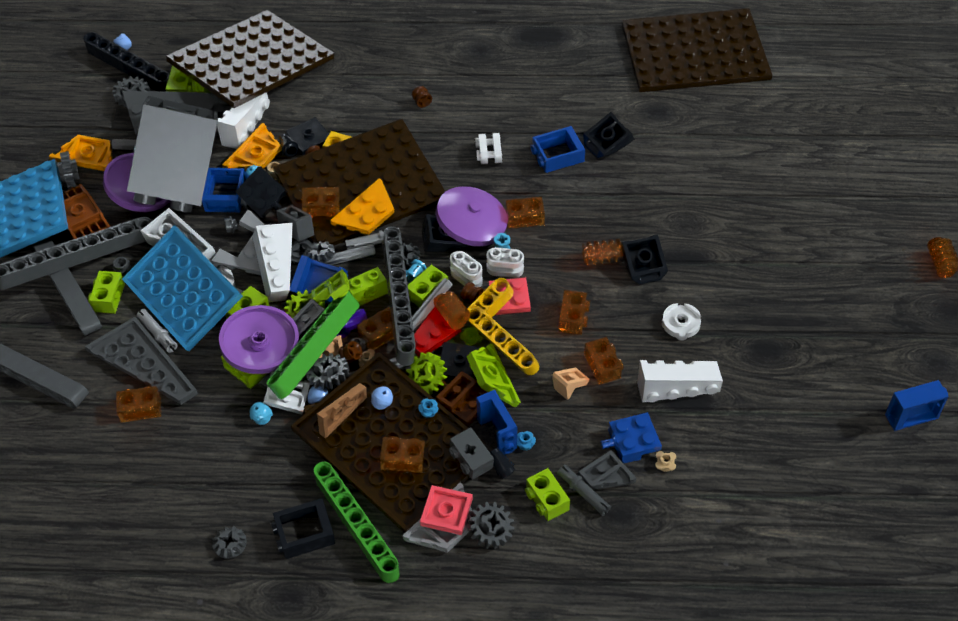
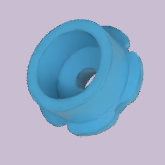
M423 399L418 406L419 412L424 417L431 418L438 412V403L434 399Z
M529 431L518 433L517 446L521 450H530L536 442L533 433Z

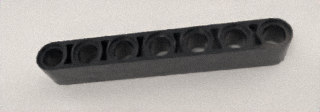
M90 32L84 35L83 39L89 54L132 76L134 79L136 77H139V80L143 78L145 82H148L149 87L155 91L166 92L169 73L97 33Z

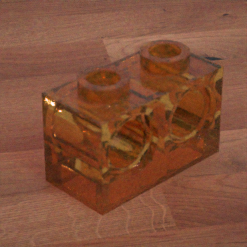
M339 187L302 188V210L312 215V217L336 216L340 212Z
M542 197L506 200L508 228L544 225L545 211Z
M564 290L559 332L582 335L583 327H587L588 316H585V312H589L590 301L587 300L586 292Z
M390 307L380 310L376 315L363 320L357 325L359 338H363L366 341L365 345L369 349L375 350L394 339Z
M607 337L585 343L584 356L598 384L601 385L620 379L624 366L622 360L616 356L613 343L610 344Z
M157 386L126 389L116 392V412L120 421L128 422L161 417V396Z
M383 437L380 457L381 469L422 473L425 441L417 438ZM390 451H396L397 453H395V454H390V453H388V452H390ZM410 453H417V455H415V456H412V455H409V454H410Z

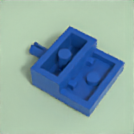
M648 412L609 422L608 431L611 438L600 441L602 449L614 446L623 464L641 460L642 455L660 451L662 448Z

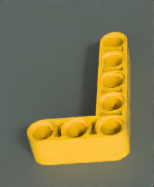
M498 278L467 308L465 316L480 334L527 375H534L539 370V363L534 355L492 318L512 298L514 293L511 285L505 278ZM492 326L490 330L486 331L487 327ZM505 337V340L499 343V340ZM515 349H519L516 354H512ZM528 361H532L531 365L525 366Z

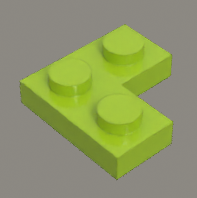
M342 269L311 291L314 301L317 303L326 301L330 296L334 300L338 297H344L350 290L347 274Z

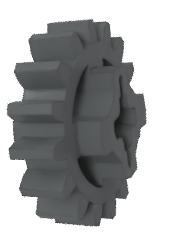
M130 76L127 80L123 78V82L118 81V85L113 86L114 90H112V93L118 105L123 104L124 107H127L122 91H150L148 82H145L143 78L140 80L139 77L132 79V76Z
M69 151L60 153L61 162H57L61 181L66 182L67 188L70 190L72 187L77 186L76 180L80 179L76 160H71Z
M330 353L329 356L322 354V358L317 359L306 373V377L309 380V384H314L315 388L321 386L322 390H325L326 387L333 389V385L339 386L340 381L344 382L346 377L349 376V366L345 357L341 358L340 354L335 357L333 353Z
M485 502L483 507L479 504L470 514L471 517L467 523L471 526L468 528V532H474L471 538H478V545H481L483 542L487 549L491 544L494 549H497L499 544L504 546L512 537L511 533L515 527L510 525H512L514 519L508 518L510 511L505 513L503 505L497 508L496 502L492 506Z

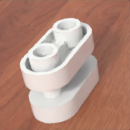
M492 133L491 139H486V134H478L479 138H475L476 148H479V150H476L477 161H481V164H488V158H494L495 163H502L500 133ZM493 145V151H487V146Z
M495 247L487 251V272L490 275L517 278L523 274L524 254L520 250Z
M463 251L453 252L450 255L451 276L464 286L468 282H472L475 284V287H481L483 283L482 265Z

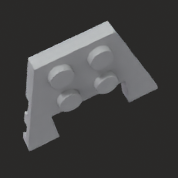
M250 210L246 211L239 222L240 226L254 232L256 226L265 225ZM253 235L238 257L219 249L211 260L214 266L223 265L227 266L228 269L234 270L237 268L246 270L245 272L261 275Z

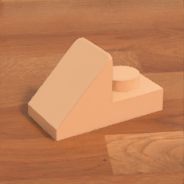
M576 367L556 371L552 374L554 389L567 400L571 397L575 388L586 386L590 380Z

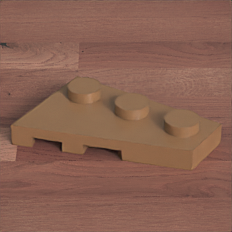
M359 383L317 413L320 435L327 438L367 398L364 385Z

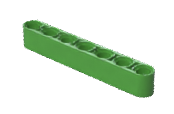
M350 291L344 297H338L336 300L333 299L267 380V386L279 399L286 398L294 390L359 308L360 304Z
M328 462L316 464L314 467L315 480L322 493L381 579L386 583L395 582L400 576V571L394 554L331 464ZM357 519L360 520L359 522H356V523H353V522H352L353 520H357ZM366 535H370V536H371L370 538H367V539H364V538H363V537L366 536ZM377 551H381V552H382V553L379 554V555H375V554H374V553L377 552ZM386 568H394L392 571H385Z

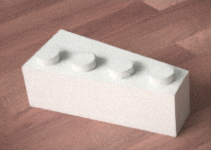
M267 92L236 108L231 107L230 111L226 110L223 113L222 119L218 118L217 128L222 146L238 149L251 132L255 130L257 122L261 120L265 109H268L270 104Z
M170 208L140 230L146 242L154 246L175 225L210 262L216 254L214 248Z
M292 223L256 226L253 242L265 295L268 298V302L286 301L290 291Z
M640 360L637 379L642 402H656L664 399L674 400L679 397L715 394L721 391L723 382L717 361H692L690 364H685L683 361H675L673 364H665L663 360H656L655 364H648L647 360Z

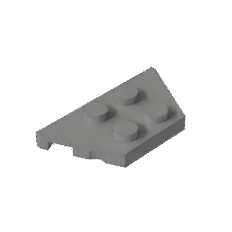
M459 483L452 490L464 492L463 484ZM470 507L462 535L420 526L419 520L403 534V540L448 553L469 533L468 528L471 525L467 522L471 517L472 509Z

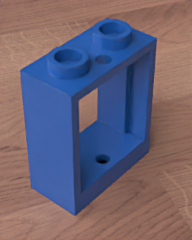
M572 126L533 137L531 151L533 155H536L540 167H543L545 173L585 162V148ZM567 143L571 152L547 158L543 149Z
M208 168L202 197L205 212H241L242 205L240 203L242 198L237 193L236 195H213L215 183L238 184V189L246 180L244 168Z
M939 380L894 392L885 416L894 431L939 419L949 397L948 392Z

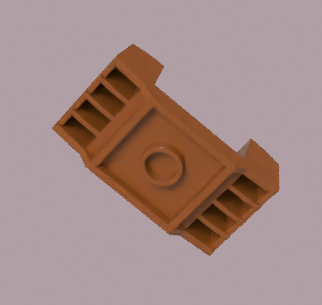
M82 184L63 192L68 231L72 239L110 227L103 213Z

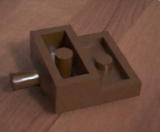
M461 371L449 384L442 380L444 386H438L442 391L436 396V401L468 427L477 418L476 397L488 392L477 385V380Z

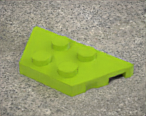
M490 343L485 348L481 347L469 353L467 359L470 368L475 374L478 385L487 392L496 390L501 400L513 407H517L521 402L494 345Z

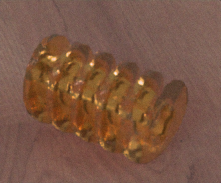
M942 237L931 239L927 247L939 277L949 278L958 272V257L956 251H954L952 241Z
M609 239L608 244L605 240H602L600 245L598 241H594L593 246L589 241L586 243V246L582 243L585 264L588 265L589 260H592L593 265H595L597 259L603 264L604 258L610 263L612 257L615 262H618V258H622L620 239H616L615 243L612 239Z
M454 292L441 293L434 298V306L452 329L459 330L467 323L470 318V311Z

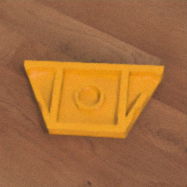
M262 123L222 164V167L244 168V171H246L249 166L260 165L265 169L282 150L281 145L274 139V135L267 130L266 125Z
M83 135L75 136L70 142L61 146L62 150L60 152L49 155L50 160L56 159L57 162H61L60 153L69 151L71 160L75 159L77 166L105 171L106 166L113 160L110 140Z
M379 178L334 216L330 220L331 225L346 226L348 230L359 231L369 235L394 213V207L382 179Z

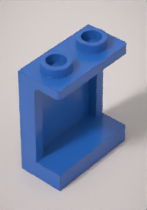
M301 255L290 291L298 295L297 291L304 294V291L307 290L308 294H310L314 288L343 269L346 274L348 271L343 267L338 268ZM330 296L325 301V304L329 305L333 298Z
M496 390L476 397L477 420L480 425L492 421L498 431L497 447L503 454L512 453L517 449V425Z

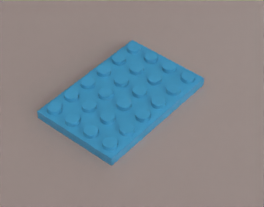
M56 159L45 161L41 165L29 168L20 174L12 175L0 182V258L68 229L62 184Z
M175 225L122 278L187 351H190L243 297Z

